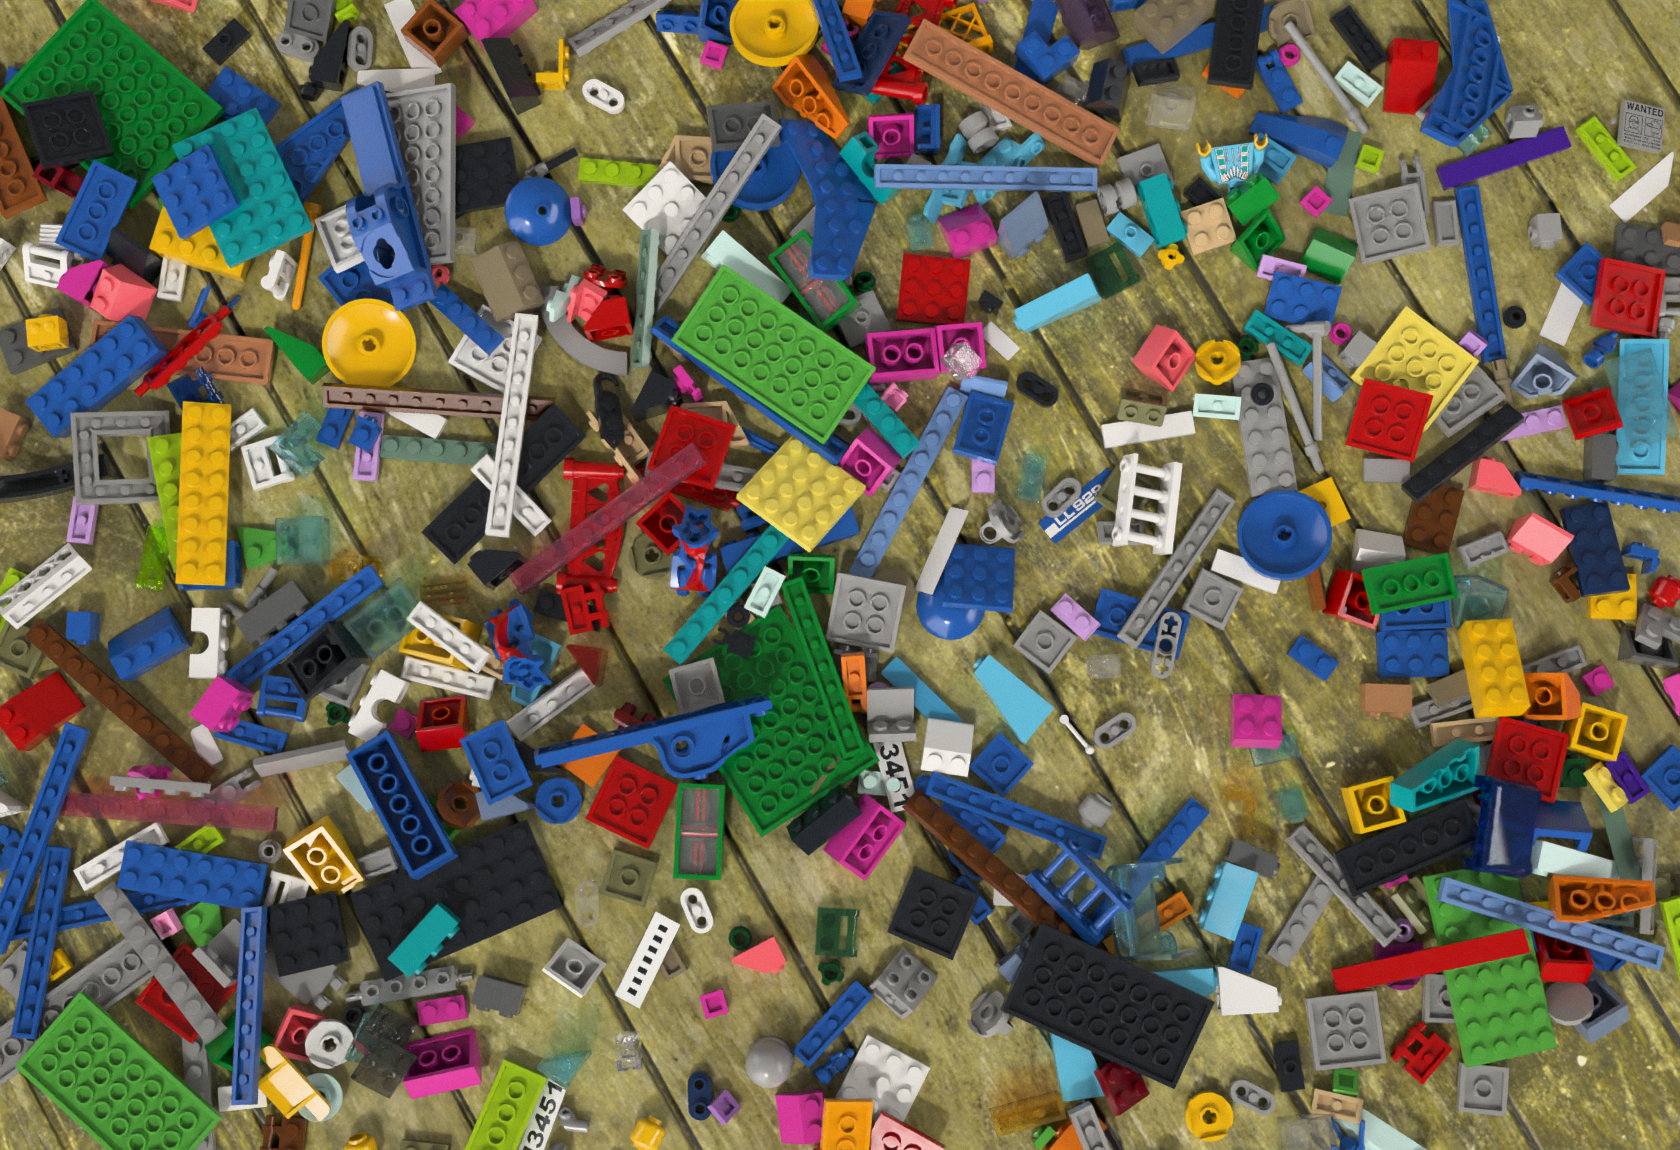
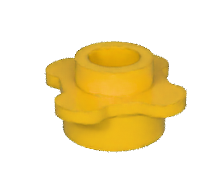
M1170 244L1169 248L1158 252V258L1161 259V263L1167 270H1171L1177 264L1184 262V256L1179 253L1176 244Z

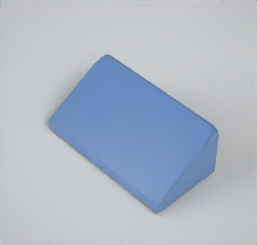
M1322 353V393L1331 402H1335L1353 383ZM1313 360L1302 369V372L1312 383Z
M963 373L959 392L969 396L971 390L1004 400L1008 382Z

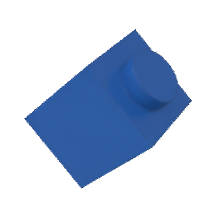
M67 612L66 640L75 641V645L81 646L90 645V641H98L100 614L94 612Z

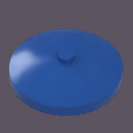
M780 135V146L770 147L732 203L733 205L751 211L768 210L782 204L794 192L800 176V166L788 143H783ZM738 150L712 152L710 173L714 185Z
M1290 490L1270 492L1253 501L1242 514L1237 530L1238 547L1245 562L1258 574L1278 581L1300 579L1319 568L1328 556L1332 544L1331 522L1324 508L1306 494Z

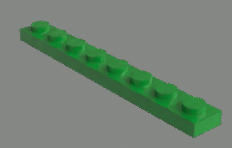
M803 577L784 582L781 588L843 760L866 752Z

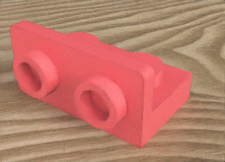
M583 279L579 285H574L569 294L571 301L566 309L568 312L567 321L571 323L579 316L587 322L600 303L606 300L608 292L586 279Z

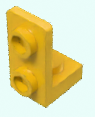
M559 39L558 73L552 70L536 73V83L540 90H566V82L570 81V70L566 68V60H570V47L566 46L564 39Z

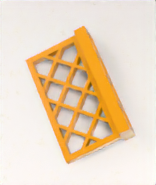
M974 2L942 14L938 27L988 55L993 54V40L990 34L988 35ZM970 11L974 16L971 23L960 19L962 14ZM949 20L954 23L949 30L941 27V22ZM910 24L904 34H914L918 29L913 24ZM957 24L968 27L965 35L954 32ZM972 29L981 32L982 35L978 39L968 36ZM899 42L897 45L899 55L906 53L909 47L906 43ZM924 71L922 78L931 76V74Z

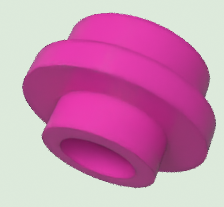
M1293 44L1282 46L1278 52L1282 64L1286 67L1296 65L1301 57L1299 48ZM1285 54H1290L1292 59H1288Z
M1338 322L1331 326L1329 338L1334 344L1344 345L1350 341L1352 330L1349 325ZM1337 331H1341L1343 333L1342 338L1336 335Z

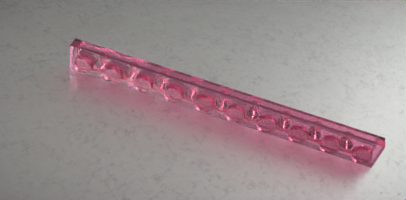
M690 443L511 573L509 576L519 594L525 595L705 465L707 462L696 444Z
M67 792L59 815L276 831L279 807L159 798L139 800L138 797Z

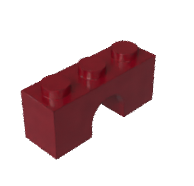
M41 162L32 177L52 189H56L74 200L84 181L83 177L65 166L43 170Z

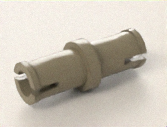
M1506 359L1490 362L1494 383L1506 395L1505 399L1499 403V407L1507 403L1510 405L1514 404L1510 387L1512 380L1508 377Z

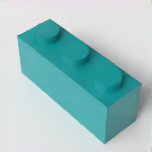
M1166 173L1137 183L1135 186L1151 235L1155 239L1156 249L1186 239L1188 229L1186 223L1181 221L1179 215L1181 211L1180 204L1173 197V183L1170 178H1167Z
M440 901L387 959L406 976L410 977L413 973L418 976L428 965L424 961L430 954L435 957L444 947L441 942L446 937L451 939L460 928L457 925L461 919Z

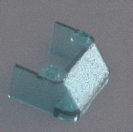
M1182 857L1116 864L1106 869L1105 874L1121 890L1128 892L1136 904L1127 913L1120 909L1111 919L1115 950L1118 957L1127 961L1174 960L1197 954L1196 949H1177L1174 935L1167 930L1160 931L1153 884L1164 880L1166 865L1183 862ZM1108 896V902L1110 907L1114 903V901Z

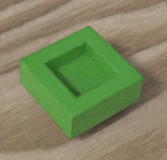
M1343 1068L1333 1069L1332 1092L1356 1097L1358 1094L1359 1071Z
M1046 1121L1044 1125L1039 1124L1034 1129L1031 1141L1041 1150L1054 1136L1056 1131Z

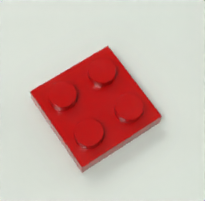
M1609 387L1562 400V405L1575 441L1623 427Z

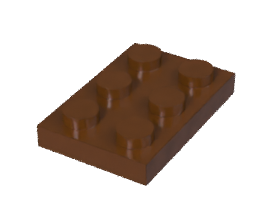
M1442 485L1419 504L1412 500L1402 537L1404 545L1436 555L1449 554L1465 491Z

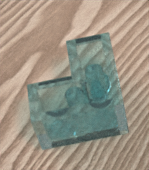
M304 411L277 438L269 449L305 480L325 459L308 444L323 426Z

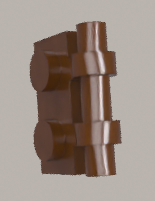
M266 1115L265 1124L262 1125V1133H264L263 1145L260 1146L259 1150H305L307 1119L298 1116H291L287 1119L283 1116L282 1123L279 1125L275 1124L276 1115ZM274 1134H280L279 1147L272 1146Z

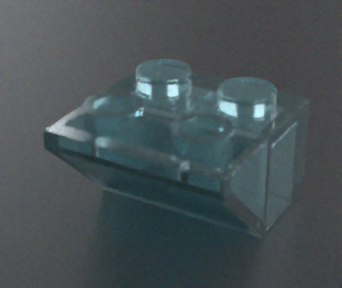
M323 516L275 518L277 565H330L329 519Z

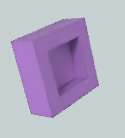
M570 197L572 221L575 226L584 225L583 218L587 217L586 205L581 203L579 197Z
M1471 328L1457 342L1460 347L1475 358L1489 343Z
M725 1089L719 1093L707 1108L724 1125L736 1114L741 1106Z

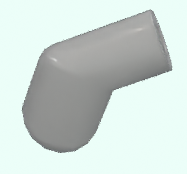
M567 1106L559 1109L558 1119L565 1130L588 1133L589 1121L577 1120L572 1110Z

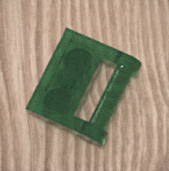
M1121 241L1085 259V263L1105 300L1142 281L1140 275L1136 274L1127 258ZM1113 254L1117 256L1128 277V280L1124 282L1110 258Z
M818 907L815 955L857 957L858 950L855 949L857 917H860V909ZM841 916H848L846 949H839Z

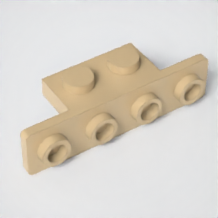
M588 411L586 414L591 419L588 423L598 432L597 415L592 411ZM624 416L622 419L625 436L624 439L620 440L613 457L621 467H626L628 470L626 475L633 484L638 483L644 487L647 483L635 466L648 457L649 451H652L628 418ZM601 439L603 444L608 449H611L610 445L605 441V439Z

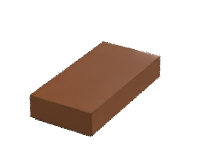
M1317 568L1314 572L1305 576L1312 612L1326 608L1320 571Z

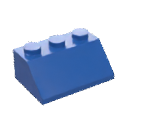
M169 606L108 641L109 658L121 680L131 682L192 647Z

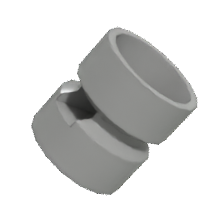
M983 111L968 116L958 126L962 135L970 138L968 145L973 154H980L990 149L999 140L994 129L988 127L989 122Z
M1129 178L1115 182L1114 186L1108 184L1097 188L1098 202L1105 216L1119 212L1120 207L1125 210L1137 205L1136 192Z

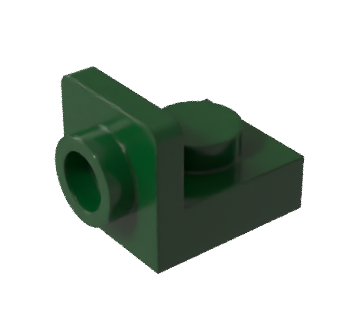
M1581 754L1566 755L1567 759H1564L1560 776V788L1587 787V779L1583 773L1586 771L1585 763H1590V758L1582 759Z

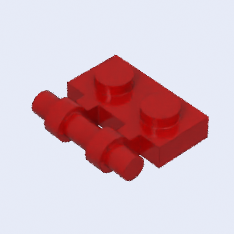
M600 581L590 583L592 588L590 593H586L584 585L560 590L570 635L594 630L592 622L594 620H599L601 628L610 626L608 617H610L609 610L605 608L603 599L605 593L604 590H601ZM594 599L597 612L591 614L588 600Z
M1419 1021L1414 1027L1411 1026L1407 1031L1409 1034L1401 1043L1398 1042L1393 1047L1395 1050L1389 1057L1397 1063L1404 1056L1407 1061L1402 1068L1418 1083L1423 1085L1453 1048L1435 1032H1431L1426 1038L1422 1033L1427 1026L1422 1021ZM1417 1040L1421 1045L1412 1054L1408 1049Z

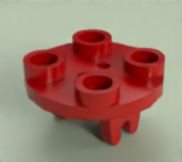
M592 264L591 269L583 271V278L607 291V297L608 294L612 293L613 288L627 286L628 279L626 278V272L623 270L615 269L609 271L604 270L605 267L602 265Z

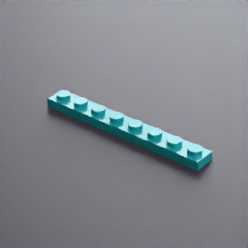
M804 312L799 315L817 327ZM866 383L853 403L904 459L921 445L920 441L870 385Z
M770 525L663 650L682 665L790 538Z

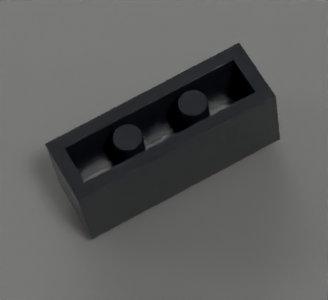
M839 784L817 803L812 804L798 818L793 819L786 827L791 840L809 856L863 812L857 799Z

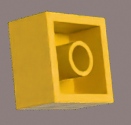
M1581 702V718L1567 720L1564 733L1570 735L1567 750L1601 761H1616L1628 716Z
M1383 776L1340 788L1353 833L1363 834L1407 822L1403 809L1390 805V782L1394 780L1393 776Z

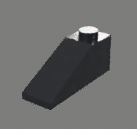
M348 19L343 20L315 56L313 66L309 68V79L320 89L343 91L348 66L349 33L354 29Z

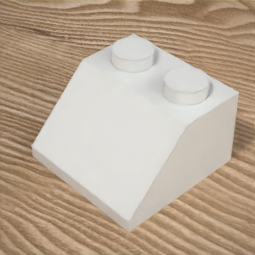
M928 717L921 758V770L967 777L972 751L974 724Z

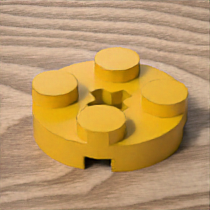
M1223 340V342L1207 341L1198 348L1195 355L1197 373L1201 378L1214 385H1220L1224 381L1230 380L1241 368L1240 351L1234 343L1228 340ZM1216 358L1219 360L1223 358L1222 363L1220 364H1214L1213 359Z
M1203 1091L1187 1100L1184 1120L1187 1128L1196 1137L1212 1142L1220 1140L1226 1135V1132L1233 1124V1111L1230 1104L1221 1095L1211 1091ZM1206 1110L1215 1114V1117H1212L1209 1123L1202 1117Z

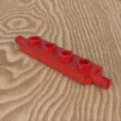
M224 305L215 314L210 313L144 376L143 382L133 391L139 397H142L150 388L158 390L160 387L165 386L175 372L182 370L193 355L200 353L210 339H214L219 335L223 328L222 320L232 311Z
M639 464L635 466L647 485L669 491L670 493L728 512L732 506L738 508L740 505H743L735 498V491L715 488L712 491L690 483L645 476L646 464L644 466Z

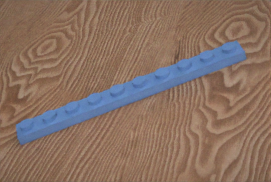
M875 164L874 189L1096 192L1097 168Z
M948 386L919 440L921 445L910 456L848 573L872 578L964 407L968 396Z
M1442 877L1436 899L1438 901L1660 971L1665 947L1588 922L1556 921L1550 910L1448 877Z

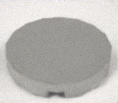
M1556 982L1545 992L1548 1006L1547 1012L1556 1023L1566 1026L1578 1025L1586 1018H1590L1593 1013V995L1581 983Z

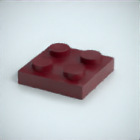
M1110 1060L1094 1071L1114 1116L1123 1114L1150 1094L1140 1073Z

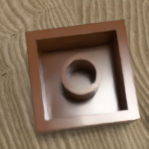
M427 0L400 30L409 44L439 68L469 36L465 26L434 0Z

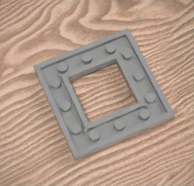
M169 410L70 413L76 506L159 502L147 437L170 434ZM146 435L149 478L100 480L97 437Z

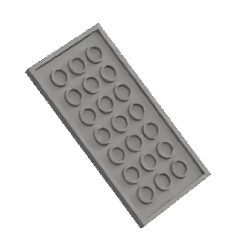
M452 83L387 93L386 97L430 265L455 262L456 86ZM392 248L391 254H392V258H393V261H394V259H395V251H394V249Z

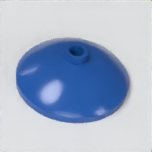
M544 177L527 178L516 184L507 196L505 202L506 222L512 233L527 244L534 246L552 244L561 239L571 225L570 198L566 191L551 179ZM540 206L545 208L544 215L538 212Z
M942 572L932 595L919 591L916 601L917 615L923 627L930 634L945 640L961 639L976 630L983 619L985 610L942 607L944 572Z

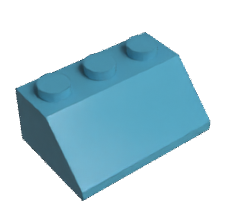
M1224 861L1220 865L1218 864L1213 873V878H1216L1213 887L1208 888L1205 900H1207L1206 907L1201 909L1197 922L1200 923L1199 928L1235 941L1258 873Z

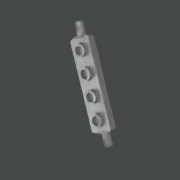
M453 965L421 971L418 976L415 973L410 977L403 974L387 982L384 981V978L361 982L359 991L346 992L345 996L348 997L346 1002L360 1000L362 1005L367 1007L459 990L460 982L474 980L473 970L459 972L457 967Z

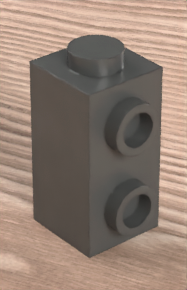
M1604 432L1584 438L1583 481L1606 484L1615 480L1618 472L1615 458L1619 449L1616 435Z
M1236 838L1230 839L1222 859L1231 864L1257 872L1259 876L1267 879H1272V876H1276L1280 868V863H1278L1280 857Z

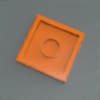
M582 723L571 740L598 733ZM621 749L560 765L592 788H595Z

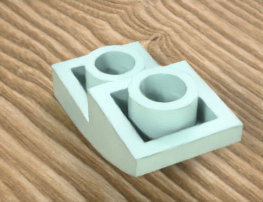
M572 275L569 283L564 284L563 291L556 290L554 298H549L546 311L550 312L549 321L555 322L567 312V306L571 301V297H569L570 291L574 285L580 284L581 277Z
M350 764L336 775V778L367 813H370L374 808Z

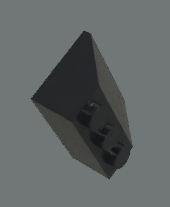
M510 38L482 39L485 50L516 114L519 115L541 105L538 97L542 94L537 83L532 84L529 79L533 75L527 63L522 64L520 60L523 54L518 44L513 45Z

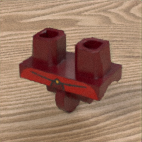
M626 702L621 709H616L612 722L618 724L617 729L654 721L656 717L645 712L642 719L638 720L633 717L637 707Z

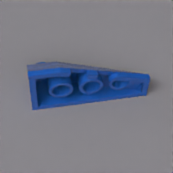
M1257 112L1248 134L1254 136L1255 133L1257 135L1259 132L1264 135L1266 133L1268 138L1286 150L1331 168L1337 161L1344 146L1348 127L1326 118Z

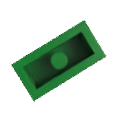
M1260 170L1258 173L1248 176L1245 183L1239 188L1236 187L1229 191L1224 201L1244 226L1281 197Z

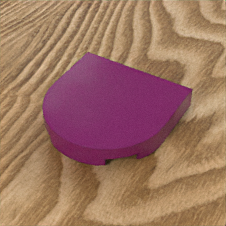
M1423 941L1390 942L1385 947L1379 942L1374 943L1375 960L1424 949ZM1423 976L1385 983V985L1396 990H1408L1413 988Z

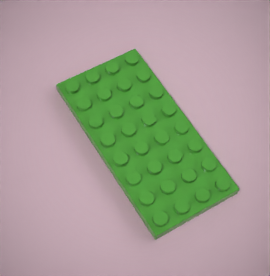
M724 264L671 340L823 445H825L876 370L873 365Z
M1513 858L1422 877L1438 946L1522 928L1436 900L1442 877H1448L1523 902ZM1524 928L1531 953L1443 971L1465 1067L1470 1068L1557 1048L1551 1018L1547 1012L1548 1006L1540 978L1531 932L1528 929Z
M84 991L78 993L14 1066L106 1150H196L223 1119V1116Z

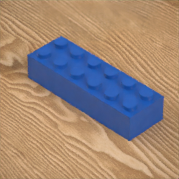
M129 315L25 400V402L53 437L67 438L72 434L70 413L99 412L154 367L169 351L142 317Z
M387 730L345 754L410 878L419 880L459 857L394 734Z

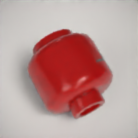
M1670 574L1659 576L1648 589V594L1652 597L1650 602L1660 609L1664 606L1667 608L1675 607L1680 601V581Z

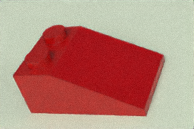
M1394 38L1386 48V54L1389 59L1385 62L1382 112L1415 115L1432 97L1438 65V41Z
M56 671L1 705L0 727L18 751H31L86 706L59 671Z

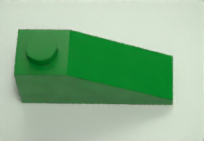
M269 326L264 328L299 372L312 385L331 371L326 364L322 350Z

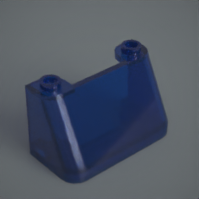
M1475 775L1474 787L1480 788L1482 793L1477 795V799H1481L1476 845L1475 847H1470V851H1474L1471 858L1464 857L1463 869L1525 879L1532 871L1531 853L1537 807L1542 797L1541 791L1534 784L1494 776Z

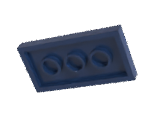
M874 10L853 46L862 71L861 78L839 82L836 75L831 83L836 90L869 96L911 23L908 15Z
M1608 502L1562 508L1559 512L1563 528L1574 535L1568 547L1573 566H1576L1578 569L1575 575L1580 594L1582 595L1581 598L1629 591L1630 585Z

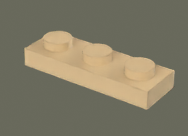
M1498 717L1431 723L1429 727L1432 747L1445 746L1456 738L1471 743L1493 740Z

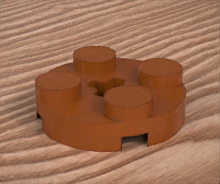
M468 782L449 783L440 791L435 811L440 820L446 825L457 830H464L466 827L474 825L481 817L475 793L480 791ZM457 801L459 803L461 801H464L465 809L462 810L455 808L456 805L454 802Z

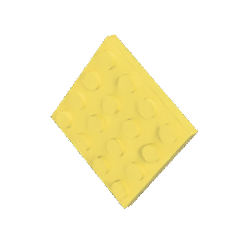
M1405 306L1378 340V344L1369 356L1354 371L1350 378L1361 387L1364 378L1433 395L1423 429L1424 433L1472 372L1479 360Z
M792 435L737 494L736 499L810 553L862 495L866 486L838 465L834 466Z

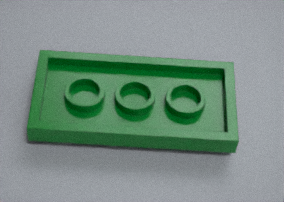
M1448 553L1361 570L1372 616L1459 598Z

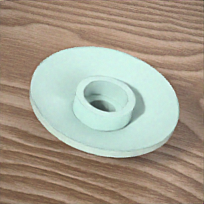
M326 1073L311 1074L306 1078L319 1092L325 1094V1099L330 1103L331 1110L321 1121L305 1105L298 1111L307 1120L323 1122L332 1118L340 1110L343 1102V1091L341 1085L333 1076Z

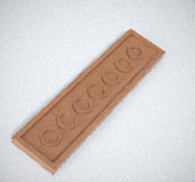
M94 320L89 348L120 322ZM149 326L169 352L191 332V330ZM219 334L214 339H210L200 353L193 355L187 361L186 366L173 375L270 386L276 343L271 339Z

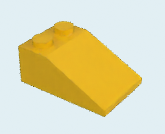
M440 614L475 642L478 641L482 626L465 619ZM407 622L398 652L468 671V666L412 623Z
M328 815L289 838L283 849L284 853L317 895L337 890L338 896L365 880L343 835Z

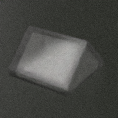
M1168 83L1150 85L1145 125L1189 131L1197 101L1195 87Z

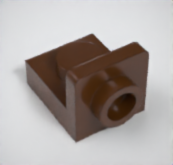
M1566 566L1561 567L1554 572L1556 577L1549 581L1565 603L1574 602L1582 596L1578 585L1568 578L1578 570L1576 566L1569 568Z

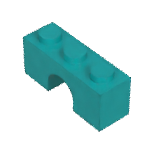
M864 131L854 135L839 154L871 192L874 199L882 205L893 200L902 189H874V158L880 147L869 133Z

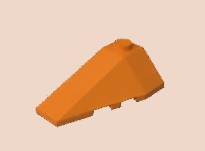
M813 54L796 55L774 83L772 89L786 106L794 108L800 112L799 115L810 119L818 128L834 139H838L850 124L842 104L825 70Z
M1553 875L1547 885L1549 909L1556 921L1583 923L1656 905L1654 881Z

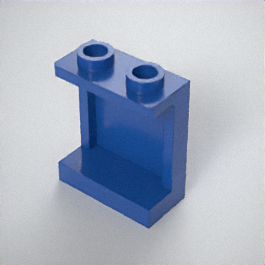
M234 540L227 541L225 586L177 584L179 589L185 591L242 589L241 543Z
M1524 797L1522 806H1519L1517 809V819L1521 821L1522 832L1526 836L1529 845L1534 846L1538 836L1573 839L1578 851H1587L1593 831L1581 802L1555 800L1554 803Z

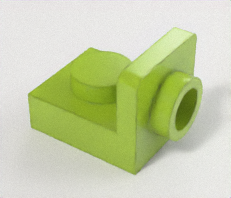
M336 0L334 15L340 24L344 19L350 20L352 24L361 16L352 0Z

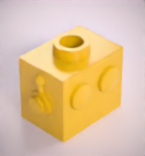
M41 314L38 318L25 320L27 343L31 349L41 352L69 348L67 321L58 315Z

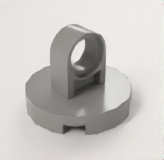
M999 499L989 505L988 513L990 520L979 531L980 537L984 542L992 544L1003 537L1006 541L1014 544L1024 538L1025 530H1021L1019 527L1022 521L1008 503L1003 505L1002 500ZM986 527L994 528L996 530V537H989L985 532Z
M994 991L995 993L992 994L983 993L970 1008L972 1015L971 1020L968 1019V1026L970 1030L980 1037L988 1038L998 1032L1007 1036L1014 1028L1008 1021L1010 1014L1000 1009L1005 996L998 991Z

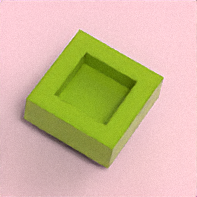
M1363 144L1354 167L1376 174L1385 151Z

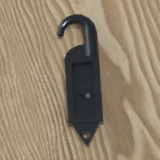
M604 372L597 374L593 379L594 402L600 438L605 439L615 451L620 440L624 439L625 436L619 396L613 392L603 390L602 380L609 379L614 382L615 386H619V382L614 375Z

